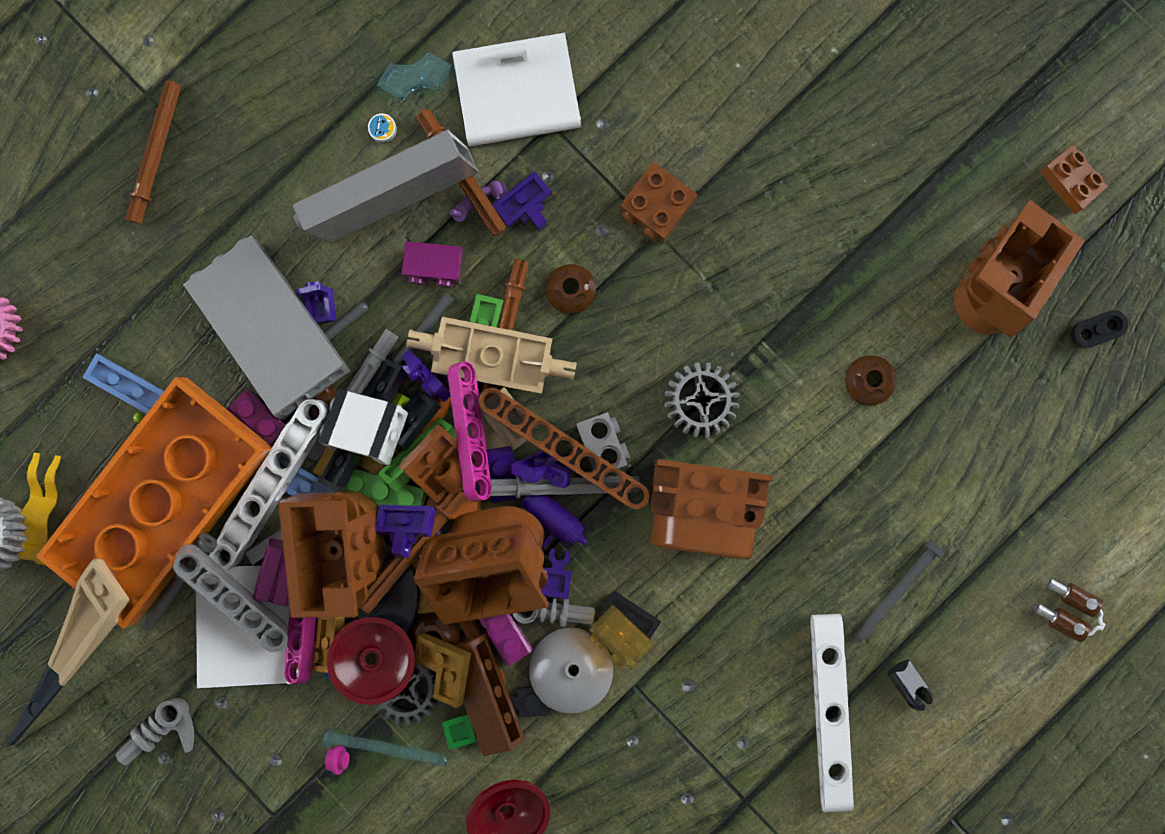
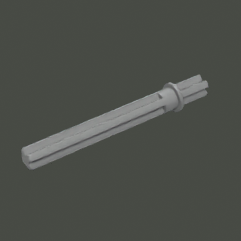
M385 329L374 348L368 349L370 353L345 391L362 395L377 370L386 361V356L398 340V336ZM320 433L307 455L315 461L320 459L326 449L324 445L318 442Z
M515 476V479H491L490 496H515L520 498L521 495L602 494L607 492L584 477H571L570 485L566 488L552 486L549 480L541 479L536 483H528L520 479L519 476ZM619 476L604 477V484L608 488H614L620 482ZM630 476L640 483L638 476ZM632 488L628 493H637L640 488Z

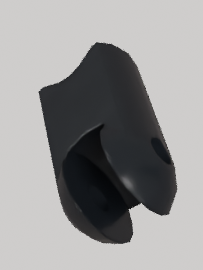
M904 660L888 671L887 675L912 709L924 711L925 705L923 701L927 704L933 703V694L910 660Z

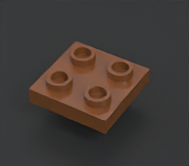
M1074 145L1070 146L1039 171L1074 214L1085 208L1108 188L1102 176L1086 161L1084 154L1077 150Z
M438 424L398 466L436 503L448 492L456 494L463 490L457 441ZM471 457L472 464L474 465L476 461Z

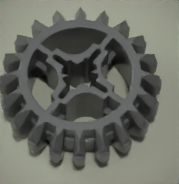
M414 663V666L419 668V670L412 674L409 680L410 682L413 678H416L409 688L411 693H408V690L406 692L402 691L391 700L380 703L381 705L375 711L380 713L385 709L387 711L384 716L386 721L392 715H395L394 724L396 725L400 724L402 717L405 718L407 726L411 725L412 716H414L417 723L422 722L423 716L421 712L425 716L430 717L432 711L429 706L437 709L440 705L433 698L437 672ZM424 676L428 682V695L425 701L420 697L421 693L418 690V682ZM404 698L410 701L411 704L415 703L417 707L406 709L398 707L393 703L398 699Z

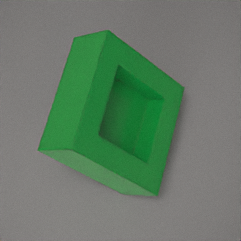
M468 714L442 721L449 750L477 742V737Z

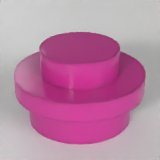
M338 745L328 750L325 758V767L328 771H332L333 774L340 775L348 767L349 753L346 752L344 746Z

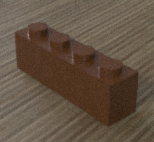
M487 633L460 640L453 645L471 653L463 701L483 756L511 751L523 742L525 738Z

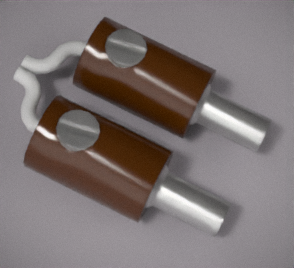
M1053 579L1048 581L1047 588L1061 594L1062 602L1092 618L1099 613L1098 623L1100 625L1093 627L1090 631L1091 625L1060 608L1052 611L1041 604H1037L1034 612L1048 619L1051 628L1080 643L1087 636L1093 635L1097 630L1103 631L1106 625L1102 621L1103 611L1101 608L1103 599L1073 583L1065 586Z

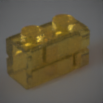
M611 604L589 627V631L592 633L589 638L600 649L606 646L613 653L610 658L621 669L625 666L630 670L633 669L654 646V643L614 604Z

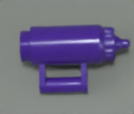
M527 495L520 504L525 508V511L534 515L541 525L551 533L548 538L544 537L542 550L545 549L554 536L571 546L574 542L587 545L588 540L583 534L585 527L580 523L579 519L549 495Z

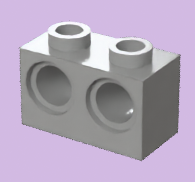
M607 412L576 424L584 447L600 457L603 451L611 449L617 454V461L612 465L618 469L627 466L626 460L630 459V455L625 443L619 444L616 434L621 431L615 417L610 418ZM598 423L604 424L608 430L607 435L601 439L595 438L591 433L592 427ZM588 456L592 469L594 470L596 467V461L593 457Z

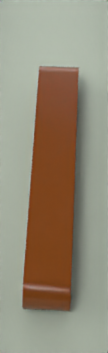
M489 388L481 393L479 405L484 412L628 507L640 509L647 504L649 493L644 485L500 390ZM490 394H497L500 397V405L496 409H488L485 405V399ZM514 409L522 410L524 413V421L520 425H512L509 421V414ZM537 425H544L548 429V437L543 441H537L533 438L532 431ZM562 440L569 441L572 445V452L567 457L559 456L556 452V445ZM591 456L595 459L596 467L592 472L581 470L579 463L583 457ZM608 472H616L619 475L620 482L614 488H608L604 484V476ZM632 488H640L643 492V499L637 504H633L628 500V492Z

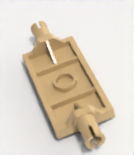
M447 317L441 318L438 333L435 332V335L409 330L408 337L418 339L419 341L407 339L406 347L431 351V355H434L432 373L448 376V370L452 364L467 361L474 367L478 382L542 394L544 380L548 375L568 378L570 380L574 379L575 372L566 371L564 368L575 370L577 362L553 359L552 355H550L552 338ZM460 368V378L465 379L464 373Z

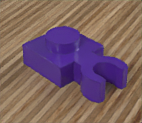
M552 548L549 553V559L553 565L552 568L544 567V570L547 571L548 580L546 586L541 589V592L544 596L568 599L572 571L564 570V565L570 560V551L566 550L565 558L558 561L554 557L555 549Z

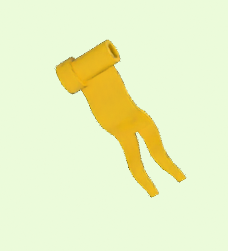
M33 453L27 471L30 497L21 512L23 516L27 517L23 525L28 527L24 532V536L28 540L23 541L22 546L25 551L19 552L18 555L19 559L35 561L38 565H45L36 556L48 541V519L58 500L55 474L61 456L55 455L45 474L46 493L45 497H43V491L37 479L40 453Z

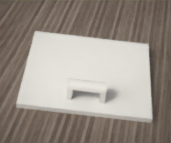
M565 33L452 52L468 147L581 128V117Z
M261 565L234 566L225 570L254 595ZM206 576L203 578L204 582L207 584H215L216 582H218V580L214 576ZM196 591L197 688L279 683L291 685L284 676L286 646L278 652L267 651ZM231 594L227 595L225 599L228 602L234 603L239 600V597ZM288 601L285 607L272 604L271 602H263L287 624L288 628L290 602ZM250 613L246 616L252 621L261 618L257 613ZM277 631L268 633V636L274 639L282 635Z

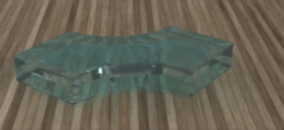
M427 51L422 59L413 64L398 65L390 62L377 87L401 101L416 89L430 88L439 91L452 66Z

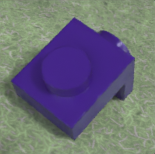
M308 282L305 284V287L296 289V295L304 298L306 309L318 325L336 321L333 289L323 286L321 282Z

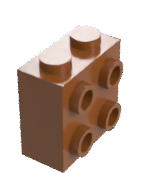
M652 162L621 203L619 212L622 213L621 218L631 226L637 224L644 229L643 234L655 243L658 240L663 244L694 204L698 194L655 162Z

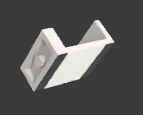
M338 389L336 396L330 403V412L326 423L321 427L318 442L330 450L335 451L336 448L371 457L378 463L389 466L408 412L398 404Z

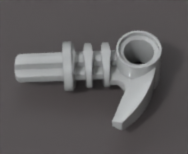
M553 598L552 602H548V608L531 610L527 613H513V616L520 623H530L536 617L540 618L542 623L545 619H550V624H553L554 620H560V626L566 627L567 621L593 624L595 609L592 607L569 605V599H563L562 604L556 603V598Z
M175 697L161 703L157 707L155 715L151 714L148 717V721L141 723V728L135 727L130 732L132 739L116 753L118 762L128 765L143 750L151 752L155 748L154 742H159L162 739L161 735H167L171 730L178 732L185 753L191 751L194 744V726L187 702L182 698ZM169 705L176 708V719L168 715L167 709Z

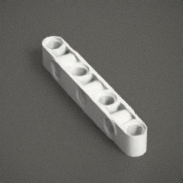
M306 400L300 404L230 515L217 539V547L212 553H209V557L224 570L237 566L241 562L314 446L321 427L326 423L330 412L325 402L321 400ZM312 405H316L319 409V416L315 420H312L309 416V409ZM283 453H286L290 459V463L286 468L282 467L279 462V458ZM253 501L257 502L260 506V512L257 516L250 510ZM223 549L227 550L230 554L229 563L224 562L221 558Z
M841 614L811 615L812 664L821 806L824 813L853 811L854 801L843 621ZM832 648L835 653L834 659L831 662L825 663L822 660V653L826 649ZM830 706H837L838 714L834 719H826L825 716L826 710ZM833 764H841V772L837 776H830L829 768Z

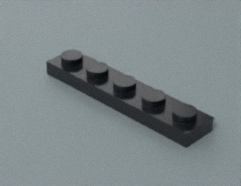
M386 359L366 396L392 403L407 377L402 368L403 365ZM336 448L318 482L336 492H342L364 455Z

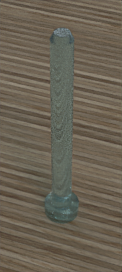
M327 727L323 740L324 747L330 748L332 744L441 766L446 765L448 760L445 754L335 733V728Z

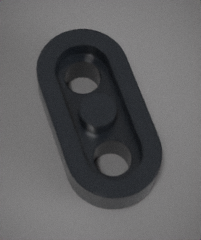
M1118 310L1102 313L1075 324L1071 330V339L1079 348L1087 349L1124 335L1128 330V319L1124 313ZM1108 321H1111L1113 323V330H1110L1107 327ZM1083 330L1088 333L1087 340L1081 336Z

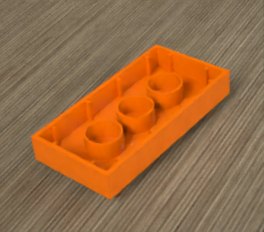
M175 377L36 557L74 589H76L79 578L93 559H103L129 598L128 603L118 615L119 622L117 624L123 629L135 625L176 575L174 562L179 548L188 544L197 546L196 540L199 535L208 534L262 465L272 446L189 378ZM189 557L182 558L181 562L184 564Z

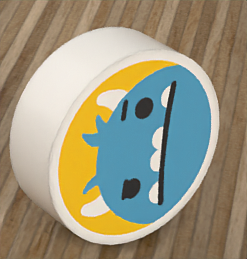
M377 114L370 119L368 131L375 141L387 143L395 137L397 127L389 115Z

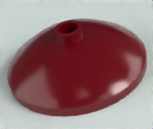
M380 617L359 618L345 625L333 638L327 654V670L334 687L345 698L364 705L384 703L397 696L408 684L415 663L413 646L407 634L394 622ZM367 654H375L377 657L376 661L368 663L365 660Z
M505 780L493 784L482 791L471 803L466 815L467 833L543 834L550 820L548 799L537 785L525 780Z

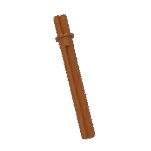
M166 81L164 84L133 192L129 193L131 200L125 220L134 224L142 225L147 204L152 201L150 198L151 190L181 90V85L174 81Z
M423 109L420 114L416 115V119L427 134L426 139L446 131L444 126H440L430 109ZM471 176L458 182L491 235L498 236L506 230L505 224L475 178Z
M514 259L509 283L505 282L507 289L498 328L513 330L519 302L521 301L523 291H526L524 282L529 262ZM484 383L482 392L489 388L498 390L499 386ZM494 394L488 395L485 401L492 397Z
M462 491L456 494L448 493L439 505L437 503L434 505L436 512L431 537L417 536L416 543H411L412 547L409 558H397L395 556L367 589L368 598L366 603L360 607L362 611L366 613L372 611L421 553L425 543L437 534L448 519H453V513L467 498L465 493Z

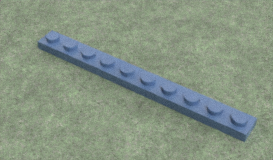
M97 353L82 377L146 414L164 392L163 389ZM280 456L279 462L282 467L286 468L290 461ZM300 467L285 492L294 496L299 493L336 491L318 482L320 477Z

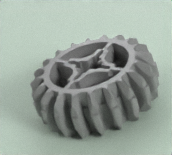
M699 363L694 364V372L691 371L689 366H685L683 368L685 377L681 373L676 372L674 376L679 383L669 381L668 386L675 390L674 392L666 391L664 394L668 398H673V401L664 404L665 408H674V411L667 415L668 418H673L677 415L679 419L674 423V426L678 427L683 422L686 425L682 431L684 434L689 432L690 427L694 428L693 437L699 436L700 429H703L705 438L710 436L709 428H712L716 435L719 434L720 428L718 424L720 423L724 428H728L730 425L725 417L734 420L736 415L729 410L730 408L738 409L740 406L738 403L731 402V399H736L740 396L738 392L730 393V389L737 385L736 382H731L727 385L725 381L730 377V374L726 373L722 378L719 377L718 374L721 371V367L717 366L712 373L710 372V363L705 364L704 371H701ZM703 378L715 382L720 387L722 393L709 392L706 389ZM695 379L694 395L679 399L683 385ZM700 390L704 398H715L711 399L709 403L706 402L704 409L700 403L689 402L699 397L698 393ZM724 401L721 414L717 419L709 422L708 415H710L709 408L711 404ZM681 407L696 409L701 423L689 419L683 413Z
M1 497L0 572H3L4 569L11 568L14 561L19 560V552L25 551L22 544L23 541L28 540L24 536V532L28 527L23 525L27 517L21 514L22 508L15 506V502Z

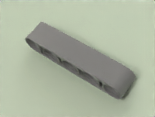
M188 544L179 548L174 562V570L180 578L269 652H278L285 648L288 640L287 624L263 602L255 600L249 590L199 547ZM191 557L196 563L187 566L181 562V559ZM206 576H214L218 580V582H216L215 584H207L204 582L203 578ZM232 594L238 596L239 600L231 603L226 601L225 597ZM250 613H257L261 618L252 621L246 616ZM277 631L282 635L274 639L270 638L268 633Z

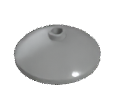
M563 628L548 634L537 644L530 658L529 678L535 694L545 705L563 713H580L593 708L605 697L613 678V663L607 647L596 639V635L580 628ZM571 665H576L578 668V673L575 676H571L568 673V668Z

